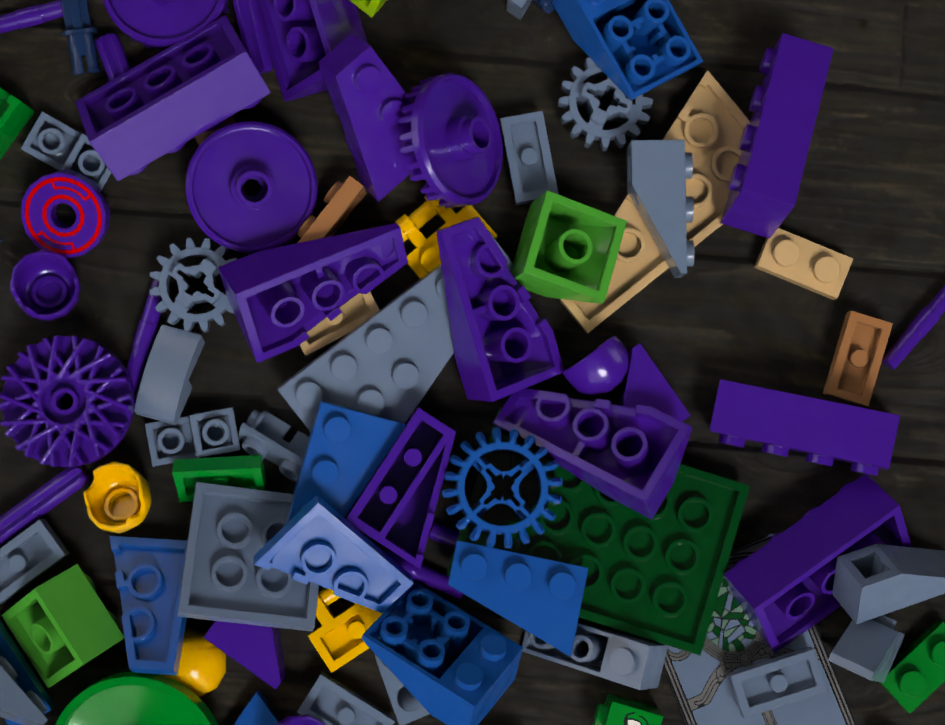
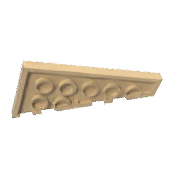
M708 70L663 139L685 140V152L692 153L693 173L691 179H686V196L693 197L694 215L692 223H686L687 240H693L694 247L723 225L720 222L730 189H728L729 181L742 150H739V143L746 124H750L747 117ZM629 194L614 215L626 220L627 223L605 302L598 304L560 299V302L586 334L669 268Z

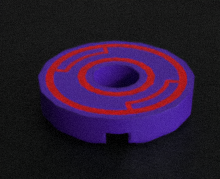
M61 170L46 174L29 186L22 199L21 220L26 234L41 250L59 253L66 258L85 255L100 244L106 235L110 223L108 202H105L104 197L100 193L101 189L94 181L81 173ZM59 203L68 204L74 209L76 221L73 225L63 224L58 219L56 208Z

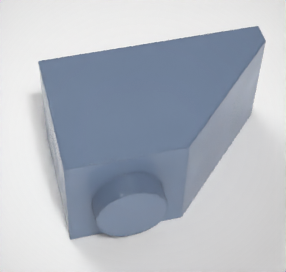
M884 615L859 624H855L852 620L832 650L828 661L870 681L884 683L905 634L894 630L897 621Z

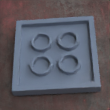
M196 482L177 617L311 632L314 630L319 585L308 582L306 585L293 580L291 574L272 567L267 570L254 565L253 556L285 526L293 494Z

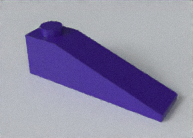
M475 217L438 230L437 238L454 355L467 399L494 402L563 373L565 370L552 328L545 318L539 317L529 301L531 298L524 285L517 283L507 268V259L481 219Z
M395 223L258 251L220 266L218 269L229 303L253 357L259 363L299 346L309 338L307 334L309 330L326 317L332 321L342 313L340 310L342 305L358 293H369L406 265L408 260L401 229Z
M527 388L511 394L493 422L496 427H499L500 430L508 435L512 428L518 429L517 440L521 443H524L529 434L533 435L535 440L530 447L537 452L540 447H545L548 453L544 457L550 461H557L558 466L613 500L651 520L675 481L692 431L690 425L650 406L636 405V408L611 404L609 400L596 399L594 402L568 398L566 394Z

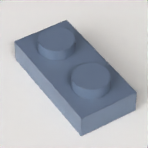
M543 111L500 118L515 205L532 203L547 190L558 194Z
M45 518L38 520L0 548V605L70 554Z
M811 646L727 673L743 718L828 692L815 649Z
M324 672L320 674L297 711L301 715L309 714L323 721L326 725H393L396 720L395 717Z

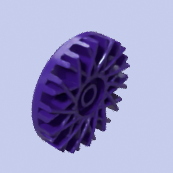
M103 0L109 16L125 35H128L135 43L138 41L146 48L151 49V47H154L162 52V48H169L221 18L223 13L229 12L228 0Z
M445 73L420 80V85L412 87V93H408L405 96L413 104L402 107L401 111L405 117L398 120L399 123L411 124V132L402 134L399 137L400 140L407 143L400 149V152H414L417 160L415 163L406 166L408 170L413 169L410 179L412 181L426 180V184L420 192L426 193V199L429 201L440 199L438 206H445L446 209L480 203L494 189L502 167V135L495 111L484 92L465 76L456 73Z
M239 122L218 129L205 138L197 147L192 159L189 161L185 176L187 204L195 222L213 241L238 252L255 253L287 244L297 236L300 227L313 214L316 205L317 177L308 153L292 135L267 123ZM255 179L259 183V191L256 195L248 196L244 192L243 186L247 180Z
M57 335L54 338L42 339L43 342L36 345H28L26 352L21 351L17 354L20 358L15 364H9L6 367L9 374L3 375L1 378L2 381H5L3 391H0V398L2 399L0 410L3 411L4 420L0 421V424L7 427L6 436L13 438L17 443L14 447L17 450H23L26 457L34 458L40 461L39 464L51 465V467L82 466L95 462L109 454L126 435L134 413L135 396L133 384L123 363L105 346L77 336ZM67 393L73 398V405L68 410L65 409L63 404Z

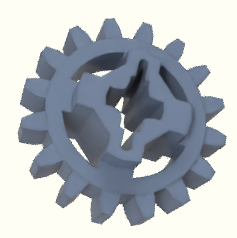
M590 57L586 58L584 72L574 66L570 72L574 82L563 81L561 90L569 96L561 97L558 100V107L568 109V112L562 115L561 123H573L574 125L570 137L573 139L580 134L586 136L584 147L589 148L594 140L600 141L601 151H606L612 140H614L619 149L623 148L626 144V134L636 139L641 133L636 123L639 125H646L650 116L642 112V110L651 108L653 99L640 95L633 99V101H630ZM596 77H608L607 80L597 84L587 82ZM604 95L612 98L607 111L598 108ZM577 102H579V106L586 109L590 119L588 123L581 117L577 108ZM614 121L623 124L612 130H602L604 125Z
M192 238L186 239V249L180 250L175 244H171L170 250L173 256L170 259L160 255L157 257L158 262L163 266L162 271L150 272V277L159 281V286L150 289L149 293L151 296L161 297L163 300L158 303L155 309L159 313L170 310L171 314L167 322L171 325H175L180 319H183L184 330L188 332L192 331L195 323H199L204 333L209 332V321L215 320L223 327L226 325L223 314L226 311L234 314L227 294H223L218 290L216 277L220 273L218 267L233 262L237 258L226 261L224 258L228 249L220 246L215 252L212 251V242L207 238L202 242L201 248L196 247ZM193 257L206 258L203 259L200 265L185 267L181 264L183 261ZM185 274L197 280L201 279L203 275L206 276L204 284L214 296L211 297L206 293L202 294L198 291L192 296L189 295L192 287L182 275ZM171 276L177 280L179 289L175 302H173L169 291ZM210 303L216 307L203 314L189 313L193 311L196 305Z

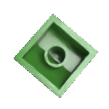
M547 190L530 204L511 274L519 285H524L526 290L544 297L602 304L606 299L627 221Z
M78 564L36 587L1 615L47 688L58 683L124 639V635L119 629L117 618L106 609L96 593L92 579L82 572Z

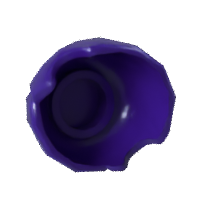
M39 250L25 255L13 267L10 281L11 293L17 304L30 317L43 321H52L66 316L79 301L81 284L78 274L63 255Z
M613 336L578 363L563 371V375L575 390L581 394L598 396L612 391L622 382L629 368V353L624 344L616 336Z

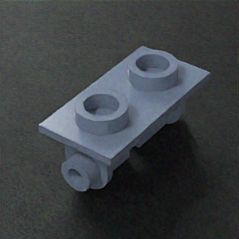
M255 409L249 416L246 424L242 423L238 438L239 442L242 443V448L249 455H262L263 459L266 458L278 465L280 472L284 476L297 482L309 437L297 431L291 442L288 443L283 438L291 426L266 410L261 413Z

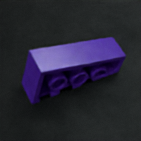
M782 33L774 49L766 48L759 67V73L765 75L762 85L756 86L750 101L749 111L753 112L750 124H746L741 136L739 150H742L729 181L728 189H730L720 224L771 238L794 208L834 48Z
M720 379L709 431L719 434L718 443L744 448L745 440L763 444L761 452L788 457L789 450L807 453V462L832 467L833 460L852 463L850 471L878 476L879 469L886 471L890 468L900 415Z

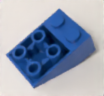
M669 0L552 1L553 6L575 43L630 101L704 62Z
M413 581L414 584L362 635V640L432 716L446 725H479L515 680L523 647Z

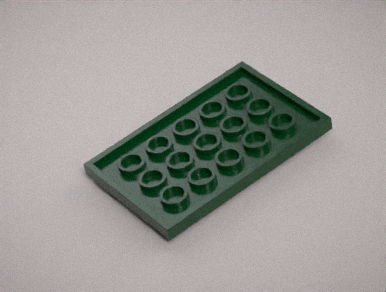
M499 407L496 417L500 413L502 407ZM501 430V441H508L509 435ZM492 431L488 443L493 442ZM516 440V443L523 445V443ZM529 448V450H531L534 454L536 453V451ZM497 451L484 455V458L500 471H510L524 460L521 456L506 451ZM544 456L540 458V461L543 465H546L550 462V460ZM680 464L672 487L651 520L613 500L560 466L553 471L547 472L548 479L562 478L563 481L561 486L549 487V494L562 497L560 504L547 502L545 506L546 509L556 514L555 519L550 521L540 515L537 521L543 525L545 532L539 535L531 526L527 527L525 530L530 539V542L527 544L521 542L518 532L511 534L512 548H505L503 535L496 534V543L492 548L587 567L588 572L579 613L580 618L701 656L750 486ZM534 469L522 479L519 485V494L531 510L536 505L539 495V483ZM486 470L492 478L491 481L494 483L495 488L491 492V496L484 501V504H488L494 498L500 500L503 495L504 501L511 499L518 506V503L512 497L513 494L510 491V487L514 484L513 481L520 475V472H516L511 478L504 476L502 480L501 476L494 477ZM480 472L478 473L469 501L470 507L486 491V482L480 475ZM504 504L492 506L479 517L487 523L498 526H508L522 520L511 508ZM469 522L465 528L460 530L458 541L487 546L488 532L482 530L479 538L476 541H472L470 535L475 529V525ZM454 549V552H453V555H452V558H451V562H450V565H449V568H448V571H447V574H446V575H448V576H450V572H451V567H452V563H453V558H454L455 549Z

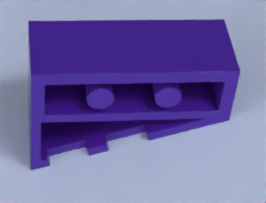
M351 33L318 63L335 112L339 115L346 137L344 138L347 147L355 161L359 182L379 202L412 173L413 169L408 170L406 166L417 161L414 152H400V149L407 143L399 138L400 135L411 132V124L399 123L398 120L405 117L401 111L402 107L413 103L405 97L407 95L372 47Z
M417 407L406 423V427L346 515V520L358 530L421 569L430 528L432 527L436 505L456 432Z

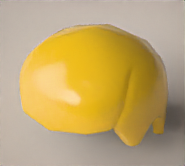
M113 461L93 470V482L83 493L89 519L98 528L114 533H123L138 526L147 516L152 504L148 481L134 467Z
M185 628L178 675H160L183 684L198 697H201L216 689L226 673V653L203 638L206 635L205 632Z

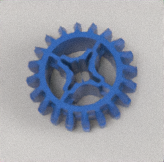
M497 427L492 430L493 442L487 443L484 434L478 432L475 434V438L480 447L474 450L466 441L460 444L463 452L468 455L464 461L456 455H451L449 461L460 469L458 474L446 472L444 479L456 482V489H445L442 491V495L444 498L457 497L458 504L449 506L446 511L448 515H453L460 510L463 512L465 517L456 524L459 530L465 528L469 522L476 526L470 535L472 541H476L483 530L489 533L486 540L487 547H494L497 534L503 535L505 548H512L511 534L518 532L521 542L527 544L530 542L529 535L525 530L527 527L531 526L539 535L545 532L543 525L537 521L540 515L550 521L555 519L556 514L546 509L545 506L547 502L553 504L561 503L562 497L549 494V487L561 486L563 481L562 478L548 479L547 472L556 469L558 463L557 461H550L546 465L542 464L540 458L548 453L545 447H540L535 454L529 450L535 440L533 435L529 434L523 445L516 443L518 429L512 428L508 441H501V430ZM506 451L515 453L524 458V460L510 471H500L483 456L492 452ZM473 465L484 478L486 491L470 507L465 496V480L468 471ZM534 469L539 483V495L536 505L531 510L519 494V485L522 479ZM486 470L494 477L501 476L502 480L504 476L511 478L516 472H520V475L513 481L514 484L510 487V491L513 494L512 497L518 503V506L511 499L504 501L503 495L500 500L494 498L488 504H484V501L491 496V492L495 488L494 483L491 481L492 478ZM504 504L511 508L522 520L512 525L498 526L487 523L479 517L492 506Z

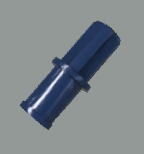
M61 0L66 31H62V36L67 37L73 69L72 75L85 74L82 56H86L89 74L101 72L93 33H97V28H92L88 0Z

